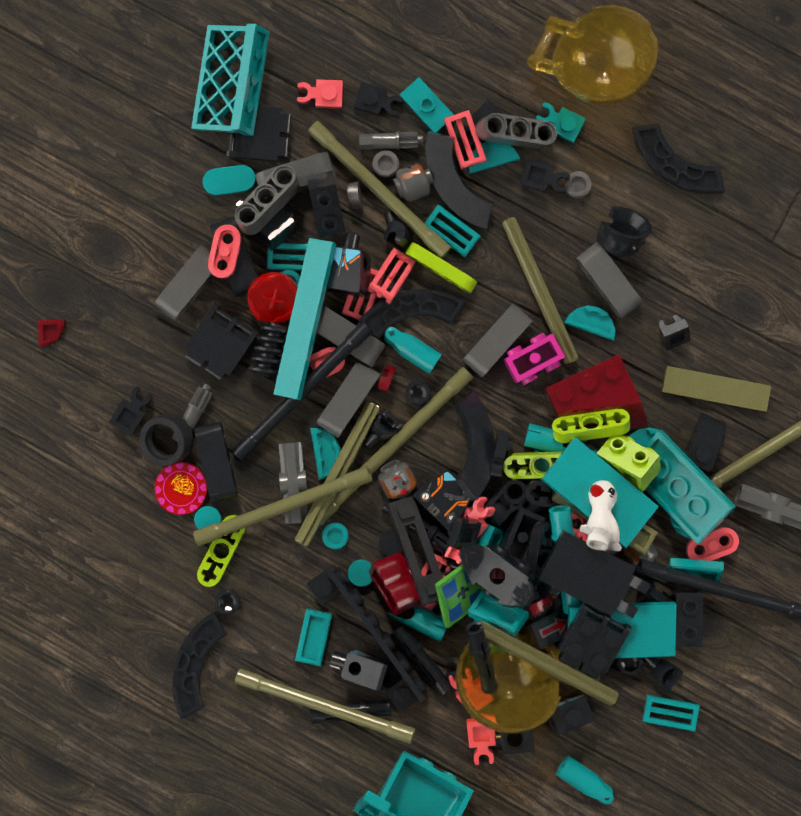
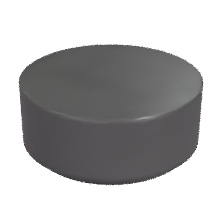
M387 150L380 151L373 158V170L379 177L390 178L397 173L399 161L393 152Z
M572 172L569 174L570 180H565L564 183L566 193L575 199L583 198L591 189V180L584 172Z
M359 182L349 183L347 185L350 208L360 209L362 208Z

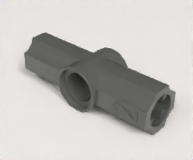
M302 442L279 444L281 466L279 483L281 496L284 499L308 490L307 472L304 470ZM307 504L285 512L286 524L304 522L308 514Z
M745 484L740 485L734 498L735 506L757 513L761 518L781 525L784 523L801 530V505L772 492L766 493Z

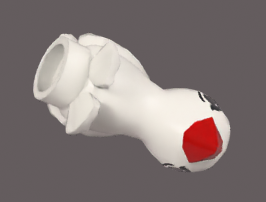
M600 480L593 483L589 489L588 495L592 506V513L587 524L581 525L580 532L588 535L586 544L592 549L621 551L619 527L611 513V509L617 501V492L609 481Z

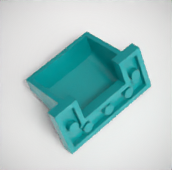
M403 751L378 795L368 790L357 801L353 812L360 816H462L474 790L456 781L457 778L453 774L437 770L429 760L424 758L418 759Z

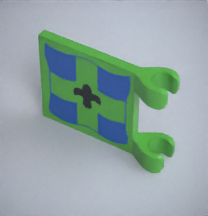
M462 565L435 584L444 626L449 628L467 615L469 608L480 592H484L482 586L479 584L473 585L470 582Z

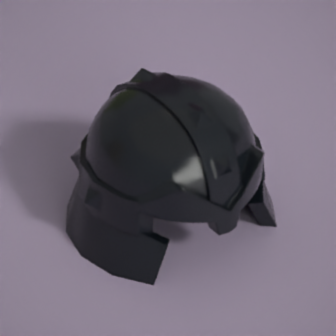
M612 206L609 217L613 218V222H601L597 232V242L612 256H632L639 252L642 245L646 244L645 239L652 232V225L647 218L632 209Z

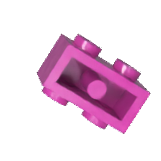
M542 333L530 339L532 345L524 349L519 345L506 352L508 357L503 361L515 383L522 381L523 385L538 378L535 374L545 368L548 373L561 366L559 360L565 358L553 333L547 337Z

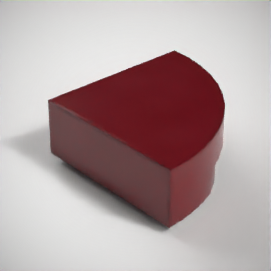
M65 319L38 320L39 347L49 346L61 337L66 325Z
M388 364L385 366L378 384L380 390L388 392L396 367Z
M549 593L541 600L532 601L528 608L530 613L535 616L543 612L544 608L552 606L555 601L552 594Z

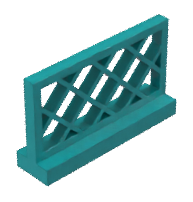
M247 24V26H207L191 129L197 131L240 133L247 136L254 135L270 31L257 24ZM216 32L222 33L226 38L217 48L214 45ZM241 33H245L244 44L238 48L234 40ZM230 45L234 53L225 61L220 53ZM217 57L222 65L212 73L210 64ZM239 58L241 60L240 70L234 75L230 66ZM226 71L230 79L221 87L216 79ZM213 83L217 92L208 99L206 89ZM235 84L237 87L236 95L230 101L226 92ZM222 97L226 105L217 113L212 105ZM209 109L213 118L206 124H201L202 115ZM231 110L233 113L231 126H226L222 118Z

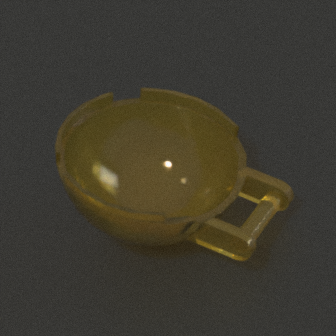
M605 5L592 7V12L578 17L575 22L553 16L548 17L545 23L546 30L534 54L529 56L527 64L533 69L556 75L561 86L573 97L597 106L619 104L634 97L652 77L658 60V39L655 37L649 21L638 12L622 6ZM555 33H561L562 36L554 50L553 60L544 58Z
M518 633L514 637L533 647L528 633L523 637ZM470 641L467 643L458 660L456 687L461 703L476 722L487 729L500 733L518 734L530 731L545 723L554 714L561 698L559 696L558 678L490 643V656L499 688L495 693L485 694L481 690L474 657L469 652ZM554 643L544 648L551 657L559 661L560 651Z

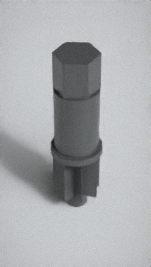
M396 131V133L359 135L360 150H400L404 148H418V144H423V136H418V132Z
M205 383L202 388L198 386L191 401L188 402V407L182 417L191 427L192 432L202 413L205 412L204 409L212 396V393L209 392L211 386ZM174 432L172 438L178 442L177 435Z

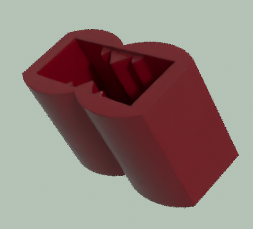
M401 552L372 563L369 570L370 577L394 616L421 604L407 559Z

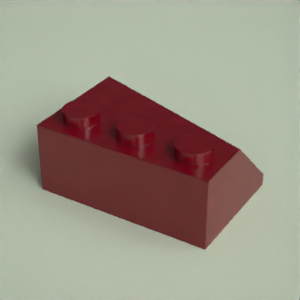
M620 354L544 388L557 418L623 409L630 415V430L649 428L642 402ZM595 423L586 424L584 427L588 429H594L598 425Z

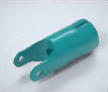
M389 327L385 331L384 340L393 346L400 356L430 374L440 359L441 353L413 335L403 333L394 327Z
M529 423L524 442L525 447L545 452L565 450L563 444L553 438L551 428Z
M420 605L413 608L415 614L411 619H402L387 613L396 621L439 642L442 640L447 629L444 626L442 617Z
M569 755L564 758L556 771L557 777L586 796L597 799L604 804H611L613 802L612 788L604 783L598 774Z

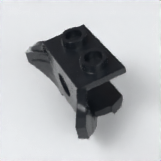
M474 544L462 547L458 555L465 573L473 585L479 584L484 588L483 591L494 599L498 598V604L505 607L530 606L535 598L531 580L536 579L537 575L531 572L533 568L528 563L520 559L517 562L509 556L511 552L500 544L496 546ZM495 568H500L505 573V580L501 584H496L491 580V572Z

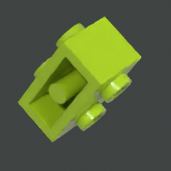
M627 435L609 437L596 453V455L642 493L660 471V455L649 447L645 448L639 445Z

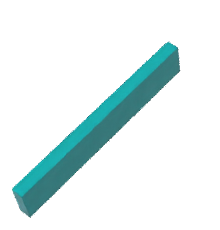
M313 238L308 240L274 395L301 400L337 245L334 242Z

